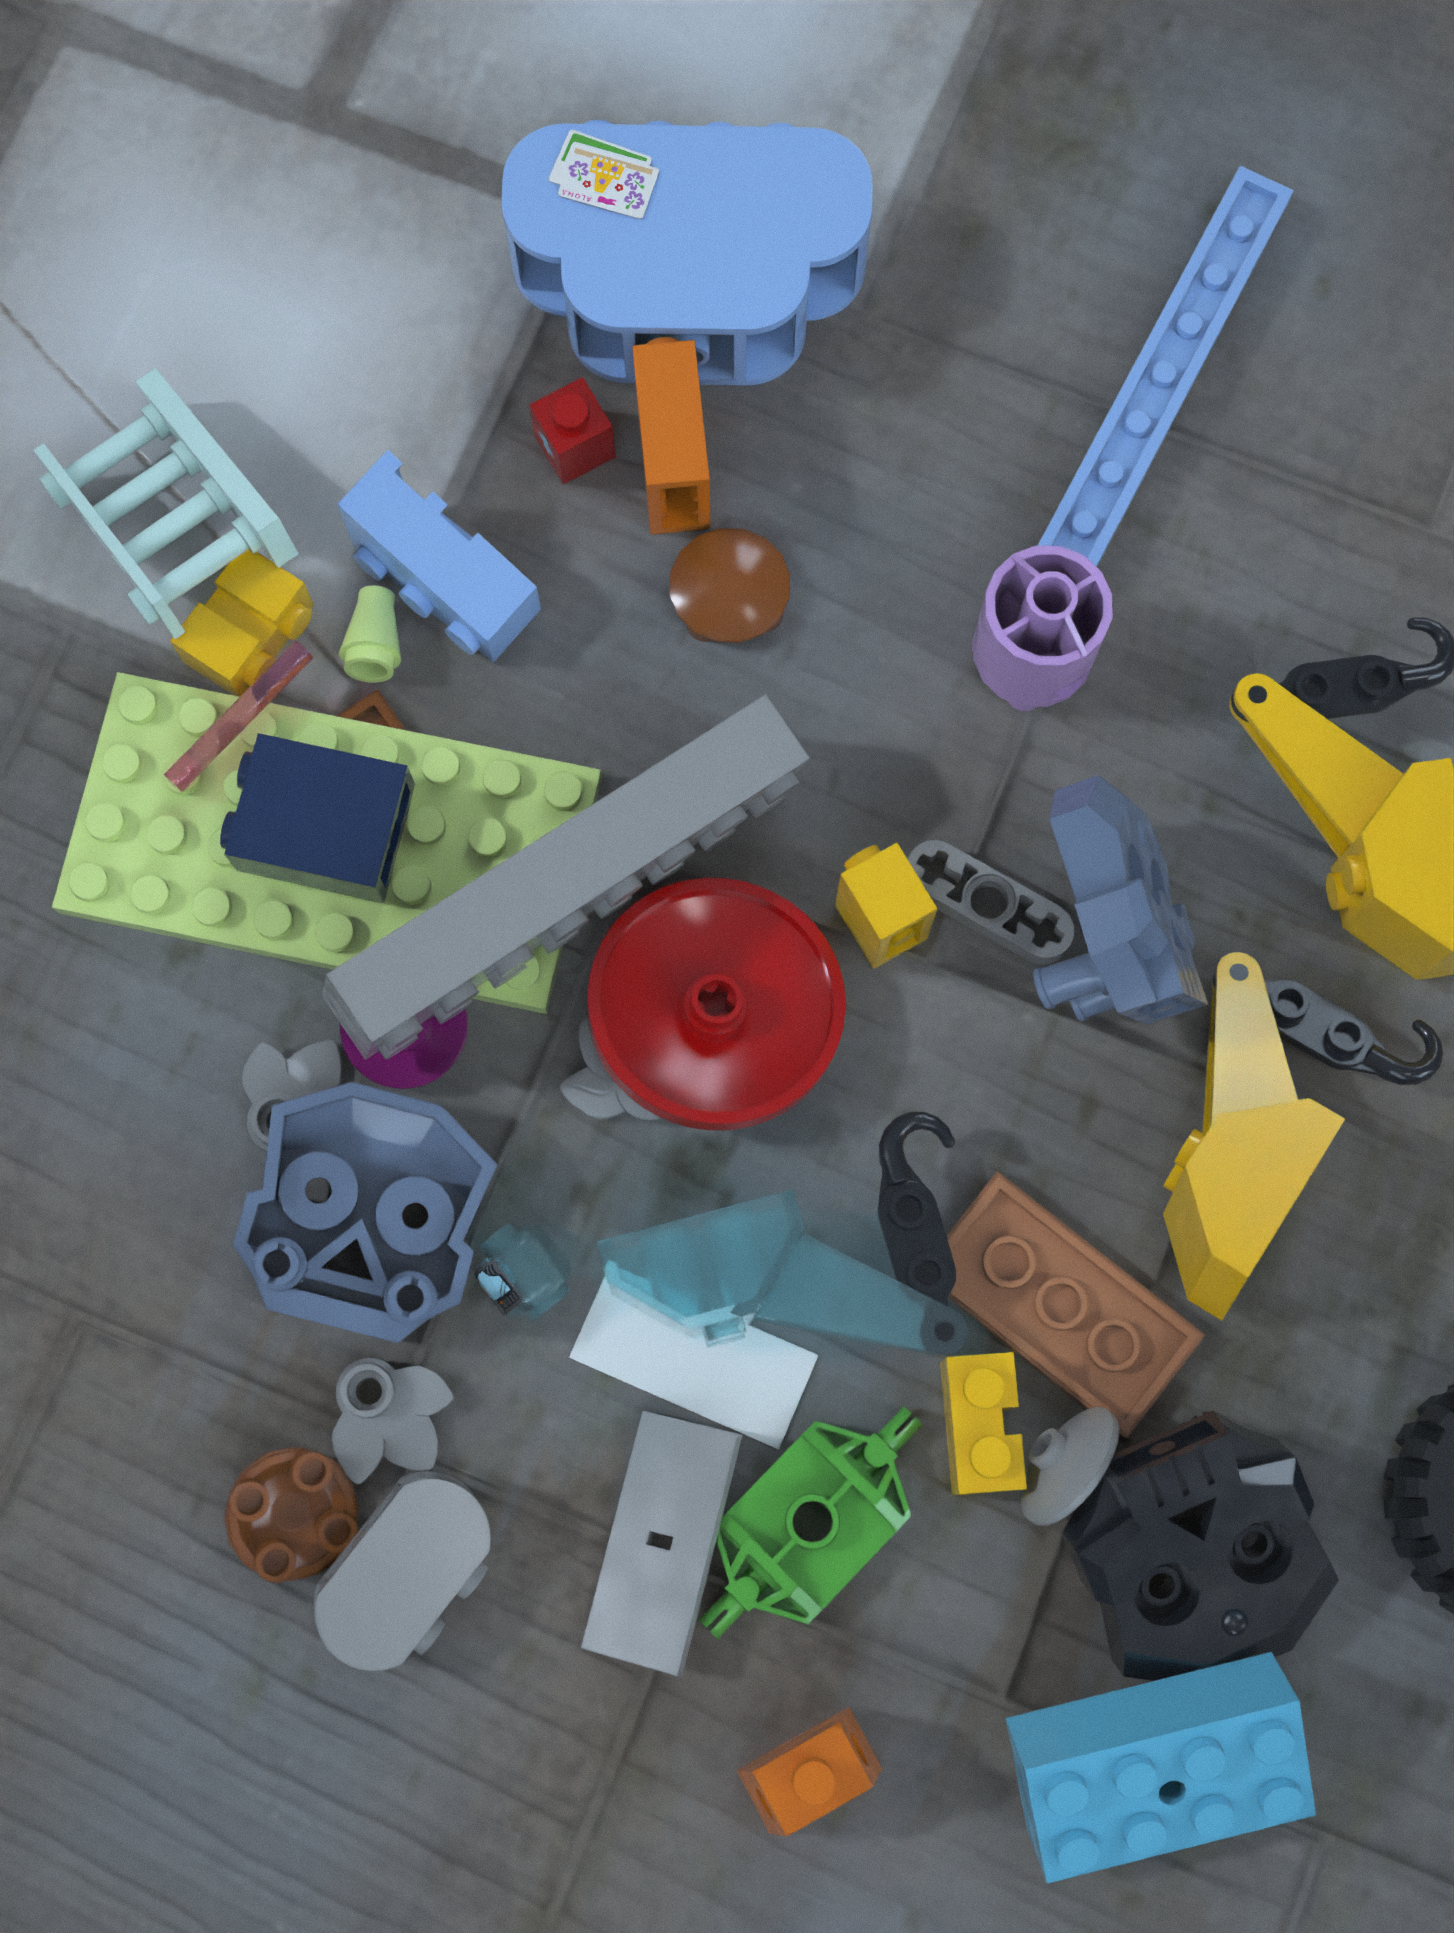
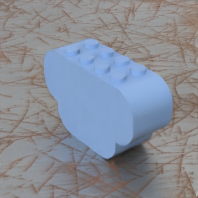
M591 120L584 124H554L542 127L528 134L513 148L503 170L502 212L513 276L519 290L530 303L547 313L567 317L570 343L575 355L590 372L605 380L635 384L632 346L645 345L647 342L660 337H672L679 341L695 340L699 385H757L769 382L784 374L798 359L805 342L807 321L827 318L842 311L855 299L862 287L866 271L872 216L871 170L860 149L846 137L827 129L794 127L787 123H773L766 127L734 126L726 122H712L705 126L673 125L665 121H651L644 125L612 124L604 120ZM570 130L582 132L652 158L650 166L658 168L659 173L643 218H635L558 195L561 184L550 182L549 176Z

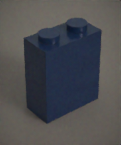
M258 733L253 752L246 751L239 764L237 786L239 789H242L236 812L229 811L222 825L220 845L221 848L225 849L224 855L236 871L384 903L415 787V782L408 765Z

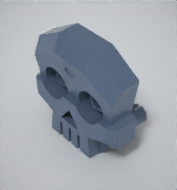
M1099 775L1055 790L1049 820L1076 898L1075 908L1088 953L1033 970L1036 990L1044 1007L1051 1009L1058 1004L1070 1001L1075 1015L1081 1021L1088 1019V1017L1116 1009L1117 1013L1149 1025L1208 1005L1192 957L1195 938L1185 905L1182 903L1172 905L1167 863L1147 814L1120 790Z
M354 1082L272 1105L263 1188L247 1193L233 1246L252 1273L267 1310L398 1343L428 1319L461 1303L474 1251L463 1240L497 1164L460 1124L438 1104ZM317 1178L327 1180L332 1188L330 1198L321 1204L311 1202L306 1195L308 1184ZM412 1203L423 1205L428 1212L426 1224L417 1229L407 1227L402 1219L404 1208ZM358 1240L372 1280L323 1267Z

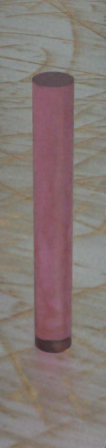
M294 641L163 774L164 777L180 792H183L313 659L310 652L299 642Z

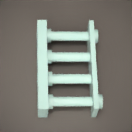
M154 368L135 381L148 402V405L140 409L143 416L64 469L44 443L34 449V452L48 471L38 479L60 509L70 503L73 505L135 586L127 595L146 622L151 625L160 619L171 635L177 639L185 631L168 606L174 600L248 549L254 554L262 548L278 568L299 553L279 517L159 371ZM171 435L176 441L170 446L171 454L93 507L79 490L157 436L163 441ZM201 472L207 479L200 484L203 489L202 491L123 545L109 529L110 525L188 473L192 478ZM229 510H232L237 516L231 522L232 530L152 584L138 566L218 511L221 515H224Z

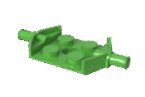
M902 1406L898 1413L877 1434L874 1432L870 1437L814 1421L722 1517L716 1541L729 1584L725 1587L727 1591L702 1617L698 1618L707 1628L725 1609L728 1611L710 1630L718 1640L745 1610L750 1612L752 1608L809 1625L911 1517L894 1460L898 1457L896 1452L919 1428L923 1427L921 1422L914 1417L898 1435H895V1431L912 1414L908 1409ZM809 1501L819 1502L824 1505L832 1518L829 1533L825 1538L817 1542L802 1540L795 1533L792 1522L797 1508Z

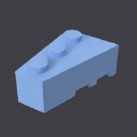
M387 450L337 504L355 549V553L352 555L354 561L373 579L381 581L385 576L401 588V591L398 593L400 598L415 613L423 618H427L432 613L448 626L445 630L446 634L464 652L474 655L478 650L494 663L541 610L537 587L478 532L472 537L441 513L447 507V504L436 493L432 491L426 499L417 494L402 480L399 468L403 463Z

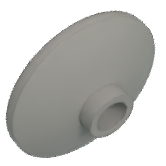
M1103 1407L1089 1408L1068 1420L1057 1430L1050 1428L1044 1431L1036 1439L1029 1453V1460L1032 1462L1026 1478L1027 1489L1023 1490L1021 1498L1022 1512L1028 1520L1038 1526L1054 1524L1072 1513L1092 1493L1108 1469L1118 1444L1119 1423L1114 1414Z

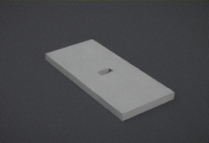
M642 1410L582 1641V1649L671 1675L683 1676L743 1435ZM654 1532L673 1537L670 1550L651 1546Z

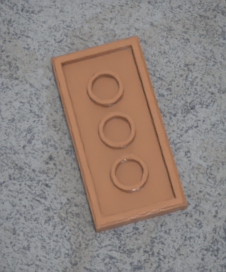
M998 1171L946 1235L956 1267V1282L947 1299L1085 1410L1093 1407H1103L1114 1414L1119 1423V1437L1123 1440L1129 1437L1205 1337L1204 1333Z

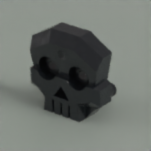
M1215 1411L1202 1412L1203 1415L1199 1417L1196 1415L1186 1423L1115 1453L1098 1485L1085 1501L1073 1511L1062 1534L1081 1582L1094 1599L1100 1602L1111 1659L1124 1677L1156 1681L1272 1652L1274 1657H1278L1294 1648L1338 1583L1339 1578L1331 1561L1308 1523L1314 1502L1297 1458L1277 1438L1243 1428ZM1184 1512L1182 1518L1177 1516V1514ZM1257 1531L1258 1537L1256 1542L1248 1548H1241L1243 1538L1248 1533ZM1166 1573V1579L1159 1588L1148 1589L1149 1581L1154 1575Z

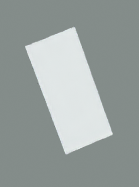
M609 1265L569 1358L779 1449L818 1355Z

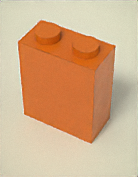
M660 337L647 342L645 345L632 346L650 535L711 529L710 478L695 340L679 341L672 337Z

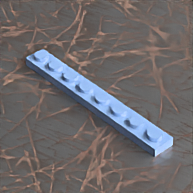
M1239 166L1038 546H1062L1084 555L1096 567L1098 566L1283 215L1294 190Z

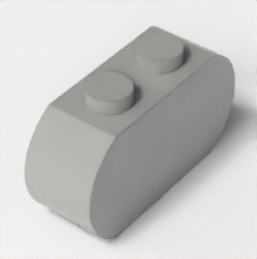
M434 1471L415 1472L401 1477L317 1583L314 1592L317 1630L327 1649L337 1659L357 1669L381 1671L403 1664L413 1650L420 1655L424 1654L443 1630L446 1621L440 1615L456 1594L463 1600L466 1599L481 1582L488 1570V1566L482 1561L490 1550V1528L483 1508L465 1484L450 1475Z

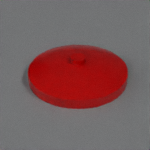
M698 878L676 882L662 887L634 903L616 920L603 938L591 967L587 990V1019L592 1042L600 1061L614 1082L632 1100L654 1115L675 1124L702 1130L725 1131L755 1126L787 1112L803 1100L822 1079L835 1055L842 1036L846 1013V994L839 963L830 944L816 924L802 910L777 893L759 885L728 878Z

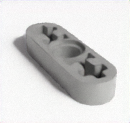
M925 841L916 846L910 853L908 861L936 905L937 910L1034 964L1047 965L1054 963L1067 952L1074 938V924L1067 911L1059 905L944 841ZM935 858L941 859L946 863L943 873L957 883L960 882L963 871L972 875L973 877L964 886L959 903L950 898L956 887L955 885L941 878H937L932 885L925 883L922 880L924 869L918 864L922 862L930 865L934 862ZM981 887L996 888L1006 899V911L996 918L981 917L972 908L971 895ZM1018 903L1028 907L1021 918L1024 921L1037 927L1042 925L1044 920L1051 921L1056 925L1053 930V936L1060 940V943L1048 941L1043 948L1036 946L1032 942L1035 932L1018 922L1014 934L1005 930L1004 928L1009 925L1014 917Z

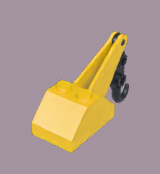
M1412 617L1407 621V627L1411 630L1427 633L1436 643L1437 655L1430 663L1410 665L1379 655H1364L1301 664L1293 668L1281 683H1277L1264 674L1254 673L1245 676L1239 681L1230 697L1229 707L1234 718L1239 721L1338 857L1331 867V873L1327 874L1326 893L1331 909L1339 910L1342 928L1414 979L1421 980L1454 975V768L1452 759L1445 758L1412 763L1402 773L1328 720L1381 712L1417 690H1424L1442 683L1452 673L1454 668V638L1450 631L1440 622L1427 617Z
M1233 952L1220 959L1211 979V1007L1202 1132L1195 1128L1179 1151L1174 1161L1176 1164L1163 1185L1164 1188L1172 1192L1163 1216L1188 1301L1222 1321L1345 1120V1118L1311 1098L1298 1100L1281 1038L1332 1068L1377 1075L1385 1081L1398 1085H1417L1430 1079L1441 1066L1444 1054L1442 1042L1432 1027L1419 1019L1413 1022V1030L1424 1041L1425 1054L1419 1061L1405 1062L1386 1050L1365 1021L1306 986L1292 980L1265 981L1258 962L1245 953Z

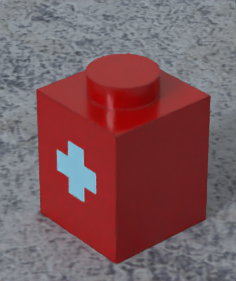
M583 377L529 404L534 437L563 485L616 458L613 426Z

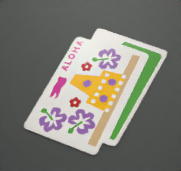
M572 129L568 132L549 176V181L560 185L558 191L560 197L642 219L658 177L659 169L650 166L652 161L650 156Z

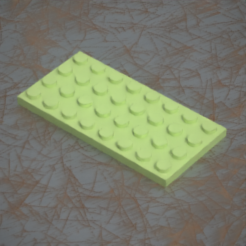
M117 672L52 908L59 914L334 970L596 803L602 774L601 770ZM258 733L408 765L415 782V787L384 903L236 871L224 855L225 849L221 848L220 845L222 825L226 814L229 811L236 812L242 792V789H239L237 786L239 764L246 751L253 752ZM543 946L538 947L532 951L534 957L525 964L527 968L496 989H494L489 980L477 987L479 993L472 999L547 1014L563 946L550 954L546 952Z

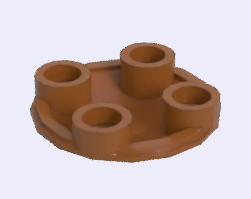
M718 528L697 536L680 551L670 571V598L678 617L687 625L689 633L695 639L702 642L742 643L761 636L765 632L773 631L780 625L783 619V612L790 599V573L782 554L765 537L745 529Z
M291 1446L265 1453L243 1469L229 1491L224 1521L229 1544L242 1563L257 1572L264 1580L278 1583L318 1575L333 1564L358 1532L356 1522L359 1509L354 1485L339 1463L318 1450Z

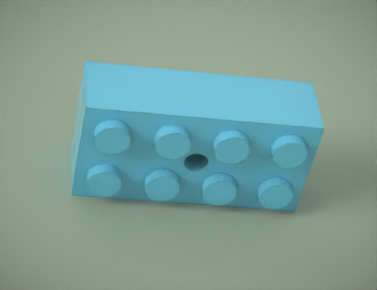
M1272 1652L1005 1718L1027 1831L1047 1884L1316 1816L1300 1701Z

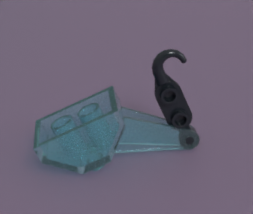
M908 1112L896 1117L884 1129L880 1139L879 1162L882 1176L877 1215L895 1279L803 1233V1221L794 1189L597 1242L611 1295L691 1341L705 1337L707 1348L745 1338L744 1333L747 1332L745 1326L754 1324L755 1321L929 1354L935 1357L951 1356L964 1346L968 1336V1328L964 1318L957 1311L951 1309L947 1302L948 1295L956 1282V1267L936 1199L908 1165L903 1149L906 1137L913 1131L921 1129L931 1131L937 1135L945 1148H952L955 1145V1139L950 1128L939 1117L927 1112Z

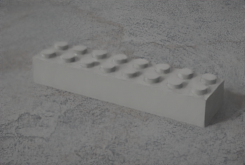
M765 694L327 973L322 997L365 1060L379 1051L384 1059L387 1060L418 1039L416 1034L423 1030L421 1024L432 1016H435L439 1023L442 1024L469 1007L473 1003L471 999L479 993L477 987L489 980L494 989L520 974L527 968L525 964L534 957L532 951L538 947L543 946L548 954L552 953L580 933L578 929L589 921L586 916L595 911L600 919H604L627 904L632 899L631 895L643 886L640 882L647 877L653 886L658 884L684 865L683 861L696 851L694 846L698 843L703 851L706 852L731 836L736 831L734 828L748 818L746 812L750 811L754 818L757 819L786 799L785 794L800 784L795 774L810 758Z

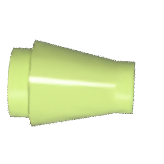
M366 586L359 590L357 605L339 651V657L344 662L345 673L359 681L377 683L389 680L393 676L394 669L401 663L394 610L395 594L385 587Z

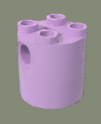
M1062 546L1030 547L1012 554L995 570L982 603L972 640L973 661L982 681L997 696L1008 701L1017 710L1030 711L1037 707H1048L1067 700L1085 684L1113 618L1112 593L1103 573L1084 555Z

